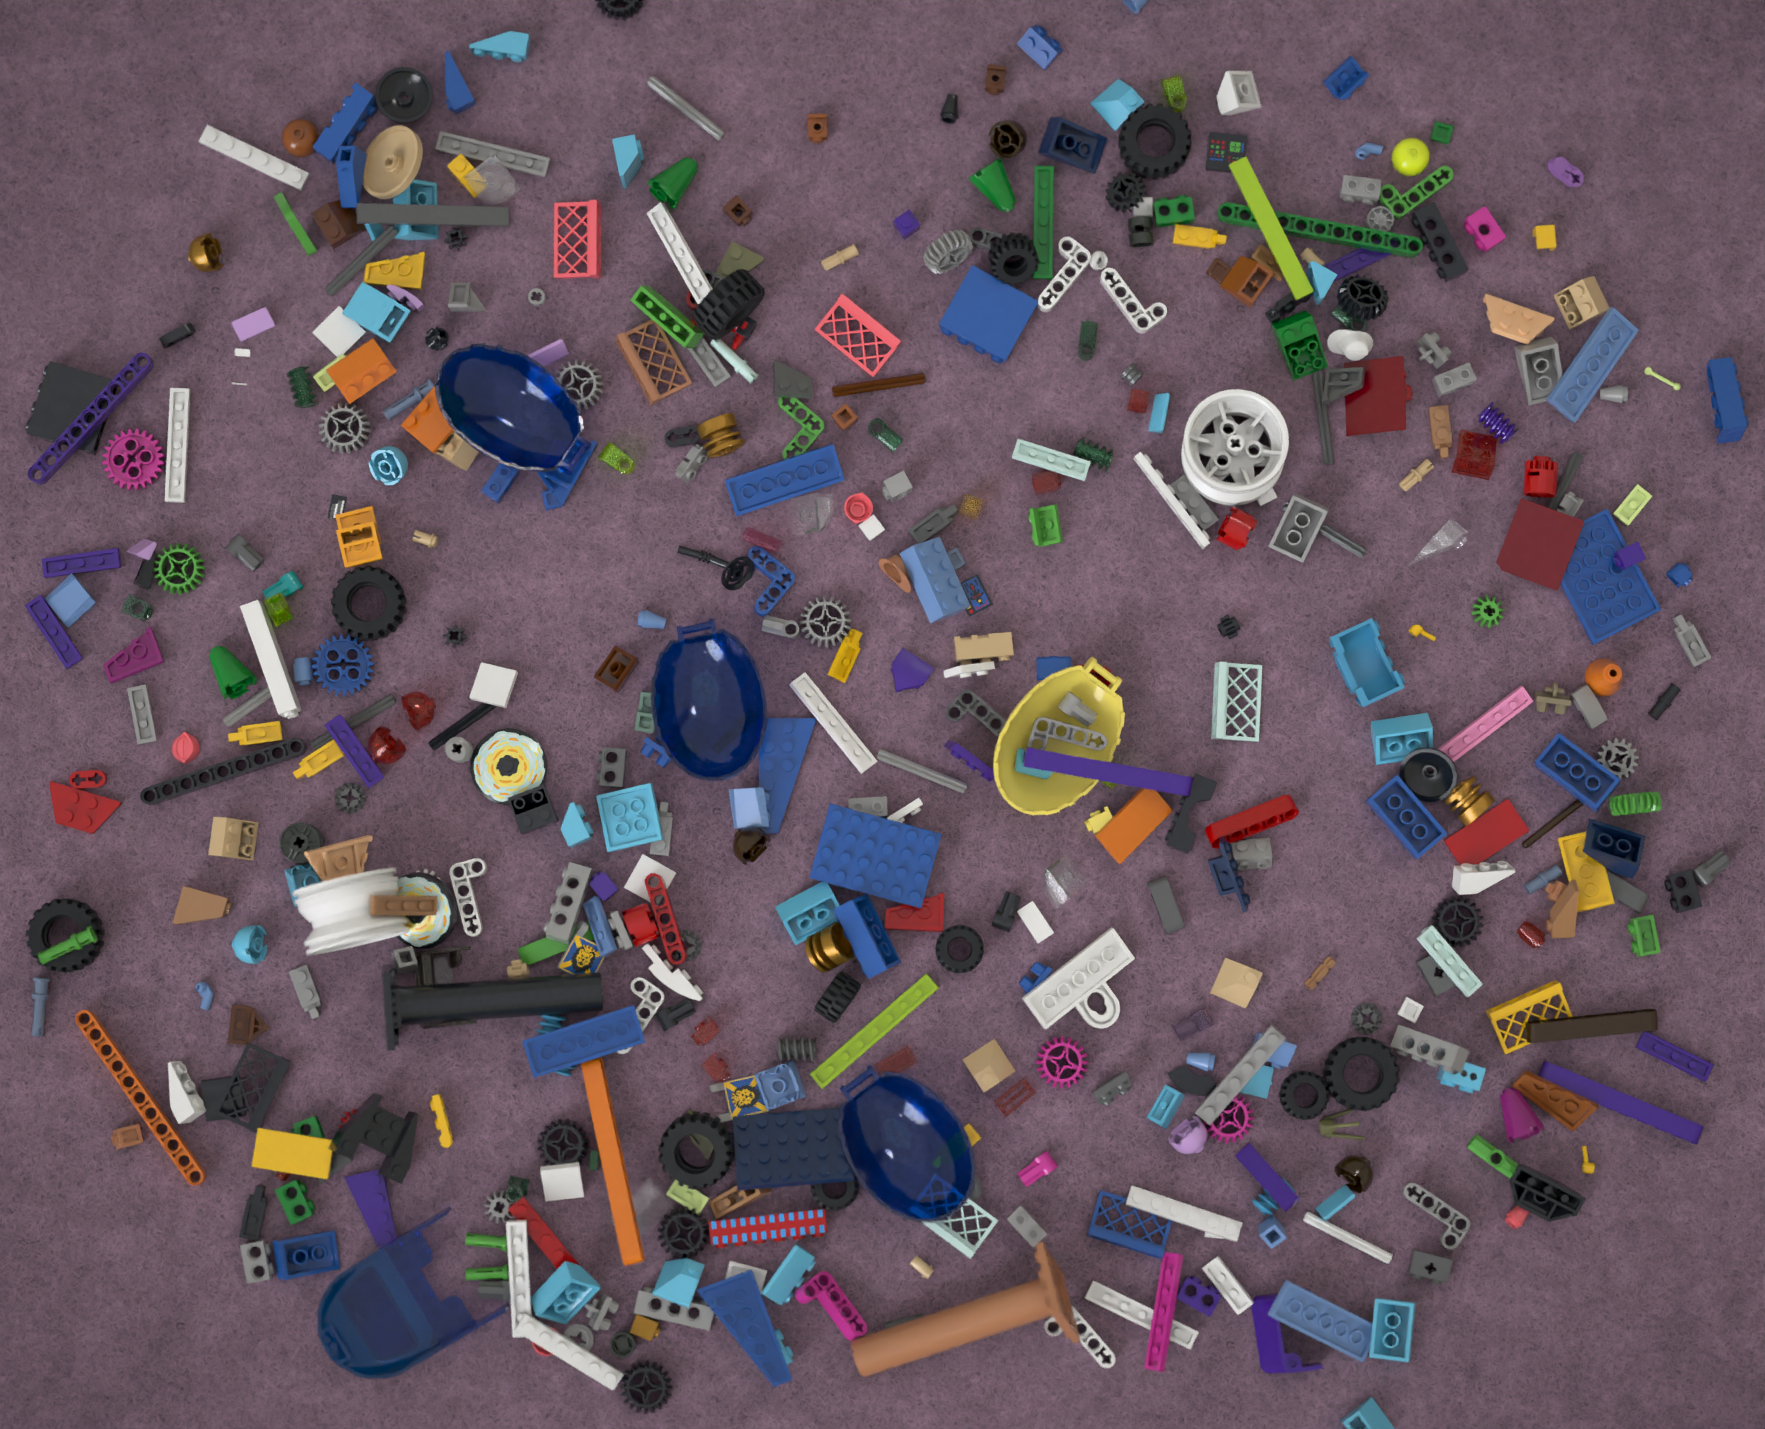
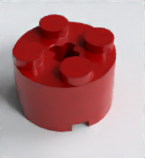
M1233 506L1230 509L1232 514L1231 516L1226 515L1217 533L1220 536L1216 537V540L1234 550H1238L1246 546L1249 540L1247 535L1250 530H1254L1257 520L1254 519V516Z
M641 903L622 911L635 947L661 936L655 921L652 920L654 917L647 903Z

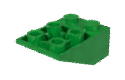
M1304 310L1271 324L1275 339L1293 381L1328 367L1313 317L1309 312Z

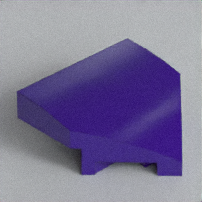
M902 648L891 664L895 691L919 689L920 686L925 684L935 668Z

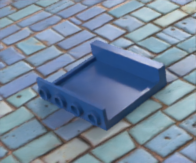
M972 265L941 319L939 328L947 336H951V334L958 338L957 341L961 344L974 346L976 352L982 355L984 353L991 356L990 359L998 364L1001 362L1006 363L1008 356L1031 315L1037 308L1039 301L1008 284L1002 283L1001 280H997L994 276Z

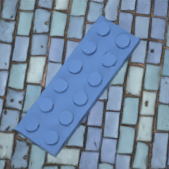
M1610 307L1546 400L1569 421L1575 423L1639 330L1615 308Z
M1288 1280L1285 1281L1268 1315L1348 1356L1364 1362L1370 1351L1373 1323Z

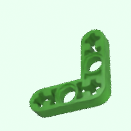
M280 192L273 196L307 254L311 256L316 253L315 246L298 221L283 193Z
M780 396L778 398L779 407L803 427L784 449L783 459H787V451L792 452L795 449L792 446L794 443L798 448L802 449L801 452L797 450L794 454L795 456L805 453L823 432L824 422L797 398ZM783 398H791L790 403L795 406V403L799 404L792 413L789 412L792 409L789 405L783 406ZM799 409L806 411L807 416L804 419L796 417V412ZM810 415L813 416V418H811L812 422H820V430L815 429L813 431L812 425L809 422L807 423V425L804 424V422H806L809 419ZM800 436H807L809 443L801 446L798 443V439Z

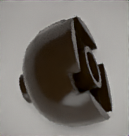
M1004 120L997 122L989 132L990 148L1000 158L1016 157L1024 150L1027 144L1026 131L1017 121Z
M755 826L739 829L734 835L733 852L739 861L744 865H748L747 861L750 860L753 863L767 849L764 845L767 841L770 843L771 838L765 831Z
M1346 1156L1334 1167L1337 1177L1339 1178L1342 1175L1349 1182L1346 1185L1357 1193L1362 1191L1364 1193L1373 1182L1374 1173L1370 1166L1371 1163L1364 1156Z

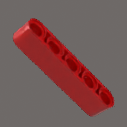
M1282 795L1208 825L1205 828V834L1211 846L1218 849L1220 848V837L1224 836L1226 842L1234 843L1294 819L1298 816L1299 810L1291 795Z
M651 873L645 878V886L669 961L680 965L687 960V952L663 877L659 874ZM653 877H657L659 885L653 888L650 885V880ZM659 895H663L665 898V903L662 906L656 904V898ZM668 913L671 920L668 924H663L661 918L664 914ZM670 932H674L677 937L673 943L667 940V935ZM677 950L682 953L680 961L673 959V953Z

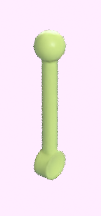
M1647 367L1644 371L1646 375H1652L1673 386L1674 390L1681 388L1679 383H1673L1656 374L1650 367Z

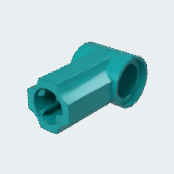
M290 571L283 575L278 582L262 592L272 606L288 595H294L295 591L298 589L302 590L304 586L295 572Z

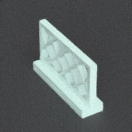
M1227 662L1215 663L1211 739L1259 742L1262 665ZM1229 667L1236 668L1240 673L1234 680L1229 676ZM1249 669H1257V678L1253 681L1245 674ZM1242 676L1249 683L1243 690L1235 683ZM1232 685L1239 692L1233 699L1228 695V688ZM1251 686L1256 691V697L1252 700L1244 693ZM1241 695L1248 702L1242 709L1234 702ZM1231 704L1238 711L1233 718L1227 714V708ZM1250 705L1255 710V716L1252 719H1249L1243 712ZM1240 714L1247 721L1241 729L1233 721ZM1230 723L1237 729L1233 736L1226 735V727ZM1249 724L1254 729V737H1247L1242 731Z
M937 1174L934 1175L908 1210L911 1215L970 1259L998 1222L995 1217ZM936 1180L943 1184L944 1192L933 1194L932 1185ZM930 1189L931 1194L925 1195ZM947 1194H957L960 1204L948 1205ZM945 1195L946 1206L935 1207L933 1196ZM931 1197L933 1208L924 1209L919 1203L923 1198ZM972 1205L975 1208V1216L964 1217L963 1206ZM960 1206L962 1218L950 1219L949 1208ZM947 1208L948 1220L940 1221L937 1219L935 1210ZM932 1210H933L934 1216H933L931 1213H929L928 1211H932ZM977 1210L980 1211L982 1215H978ZM988 1217L992 1220V1223L988 1228L980 1229L978 1218ZM976 1218L978 1229L966 1231L965 1220ZM962 1220L964 1231L955 1232L952 1230L951 1222ZM978 1232L979 1240L975 1246L968 1242L967 1233ZM959 1234H965V1239Z

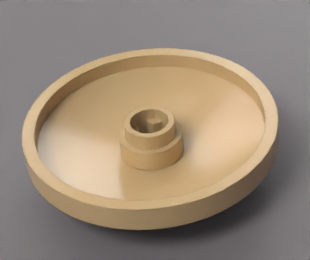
M397 125L385 129L372 141L366 151L367 159L363 178L365 190L376 198L390 199L398 196L408 188L416 177L422 162L423 148L417 133L408 127Z

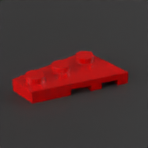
M944 893L924 898L921 908L903 904L886 909L885 930L943 932Z

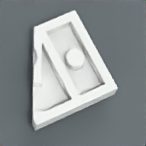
M994 661L944 670V677L960 676V678L971 677L973 673H977V676L987 675L989 670L995 669Z

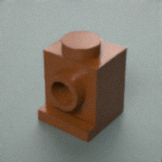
M808 114V140H812V143L818 144L827 140V114ZM820 125L821 129L817 131L814 129V126Z
M846 403L831 415L837 426L846 431L858 422V417Z

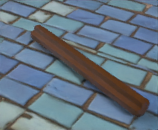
M924 373L845 384L833 386L832 394L833 397L919 385L924 384L926 379Z

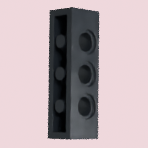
M1435 202L1414 211L1411 222L1415 229H1419L1421 233L1419 236L1424 246L1427 245L1430 251L1428 256L1432 262L1436 263L1438 267L1436 271L1439 278L1448 282L1465 274L1469 269ZM1425 223H1432L1434 230H1428ZM1434 240H1441L1443 246H1435ZM1448 256L1451 259V264H1445L1442 257Z

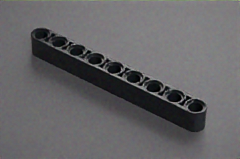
M293 738L146 787L141 791L140 799L145 804L156 805L300 757L305 754L307 745L303 740ZM296 742H300L302 746L299 752L293 751V745ZM281 748L283 756L277 759L274 753L277 749ZM263 754L265 761L263 764L258 765L256 758ZM241 761H245L247 764L243 771L238 769V764ZM222 767L228 768V774L225 777L220 775ZM204 773L210 775L207 783H203L201 780ZM186 779H190L192 783L189 789L183 787ZM168 785L173 787V792L170 795L165 793V788ZM150 791H153L155 798L149 802L146 796Z

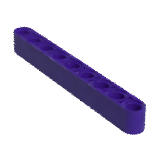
M146 353L136 354L28 470L29 479L38 485L48 482L149 374L154 367L152 358ZM146 358L148 360L147 365L140 367V361ZM133 372L135 375L133 380L127 381V375ZM120 386V394L114 395L113 390ZM107 400L108 406L105 409H101V402ZM95 415V420L92 423H87L88 416ZM82 429V434L79 437H74L75 430ZM67 442L69 444L68 449L61 451L62 444ZM54 456L56 459L55 463L48 465V459ZM42 471V477L36 480L34 477L35 473Z
M1027 747L1023 767L1190 796L1193 777Z
M1543 1061L1538 1076L1605 1108L1615 1110L1622 1115L1651 1125L1663 1132L1673 1134V1136L1690 1141V1143L1695 1145L1699 1141L1704 1128L1702 1125L1546 1061Z

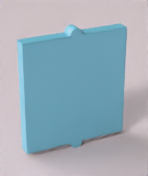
M1263 1065L1240 1092L1267 1099L1270 1085H1272L1271 1079L1274 1068Z

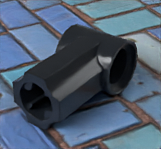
M1006 891L991 926L1010 932L1021 897Z
M687 998L672 1007L669 1006L661 1010L655 1016L663 1031H666L679 1024V1021L696 1013V1010L690 999Z

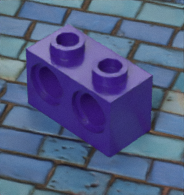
M1193 1275L1190 1278L1186 1276L1177 1291L1176 1298L1211 1317L1221 1298L1217 1294L1219 1290L1210 1285L1207 1288L1201 1285L1202 1281ZM1188 1285L1195 1286V1293L1193 1295L1185 1293ZM1206 1294L1212 1296V1302L1209 1305H1205L1202 1302V1298Z

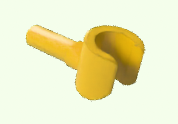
M1412 625L1408 630L1414 637L1421 634L1432 641L1436 639L1435 636L1423 630L1420 625Z
M1582 1146V1171L1592 1174L1595 1164L1588 1162L1587 1146Z

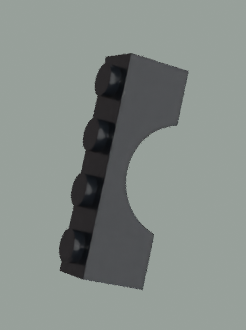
M1199 774L1194 775L1190 796L1182 795L1179 805L1182 806L1180 812H1175L1172 823H1175L1172 831L1168 830L1164 839L1168 841L1166 846L1189 854L1196 835L1189 828L1188 813L1194 804L1211 800L1217 785L1216 781Z

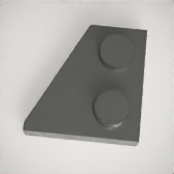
M774 361V396L811 399L813 395L812 378L779 361Z
M1364 367L1326 369L1322 398L1324 405L1363 388Z

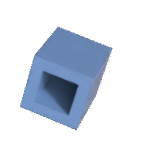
M1271 1215L1258 1225L1259 1236L1271 1249L1287 1238L1285 1227L1274 1215Z

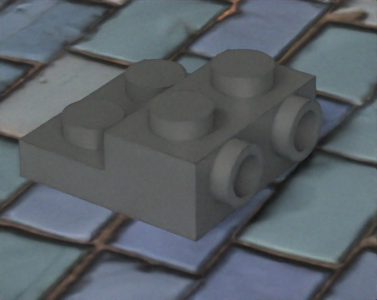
M1122 1071L1091 1091V1094L1099 1105L1104 1104V1106H1107L1114 1101L1113 1097L1120 1093L1122 1096L1130 1091L1129 1086L1132 1083L1127 1073Z

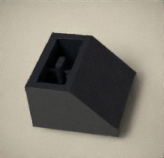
M544 784L508 798L522 835L559 822Z

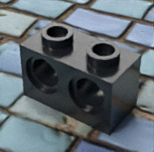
M1691 869L1666 876L1664 885L1667 892L1670 891L1672 899H1670L1672 910H1676V913H1681L1702 907ZM1677 877L1683 880L1681 888H1678L1675 884ZM1682 896H1686L1689 900L1686 907L1681 904Z

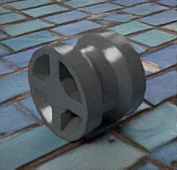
M1132 363L1120 377L1126 379L1128 385L1132 387L1144 373L1138 371L1136 365Z

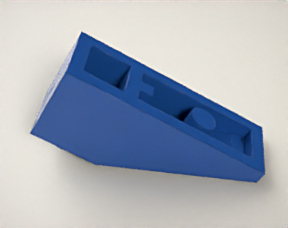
M447 51L445 52V88L448 100L445 102L449 110H454L457 115L476 105V102L451 54Z

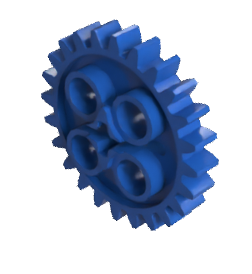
M340 634L337 640L333 635L332 642L325 639V646L319 644L321 651H314L318 657L312 658V661L316 662V664L312 665L311 668L317 671L312 675L319 676L316 683H323L321 689L328 687V694L335 690V696L342 692L343 697H345L347 691H349L352 696L354 694L353 689L360 692V685L363 687L367 686L364 680H371V677L367 674L374 672V670L369 668L374 665V662H369L373 655L366 654L369 648H362L364 642L357 644L358 638L351 641L350 635L343 639L342 634ZM354 651L357 654V658L355 660L348 659L347 652ZM334 652L338 658L336 661H331L328 659L327 654ZM341 661H343L345 665L354 663L360 664V666H346L344 670H342L341 666L331 668L325 667V665L327 664L339 665ZM355 670L358 673V678L351 679L348 676V671ZM330 671H336L339 678L332 680L328 674Z

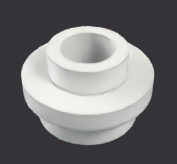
M1102 251L1094 252L1091 255L1090 266L1095 270L1105 268L1108 263L1106 254Z

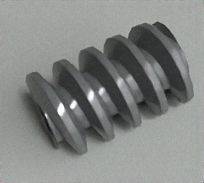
M777 1036V1056L779 1055L781 1061L784 1060L785 1055L788 1061H791L793 1055L796 1061H799L800 1056L803 1057L804 1061H807L808 1056L814 1061L816 1058V1038L812 1042L811 1037H808L807 1041L804 1042L803 1037H800L799 1042H797L796 1038L792 1037L791 1042H789L788 1038L785 1037L783 1042H781L780 1037Z

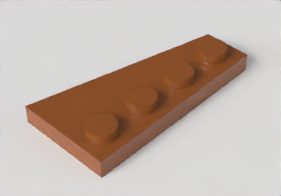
M1527 1070L1521 1073L1512 1084L1514 1088L1572 1132L1598 1108V1103Z

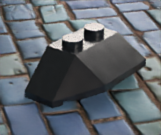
M1522 1164L1517 1165L1509 1180L1514 1204L1548 1222L1569 1216H1577L1586 1200L1584 1196L1565 1184Z

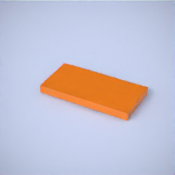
M1141 788L1103 826L1095 837L1115 861L1121 864L1173 810L1156 790Z

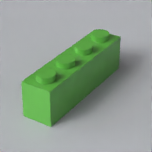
M641 285L630 300L684 348H695L705 334L651 286Z

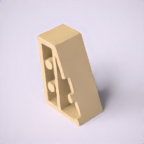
M1011 632L992 633L982 636L971 635L965 638H960V636L954 637L956 663L961 665L972 664V661H980V663L991 662V659L996 658L999 661H1008L1010 657L1014 656Z

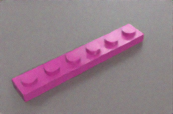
M1167 1252L1163 1254L1144 1369L1160 1372L1165 1370L1183 1255Z

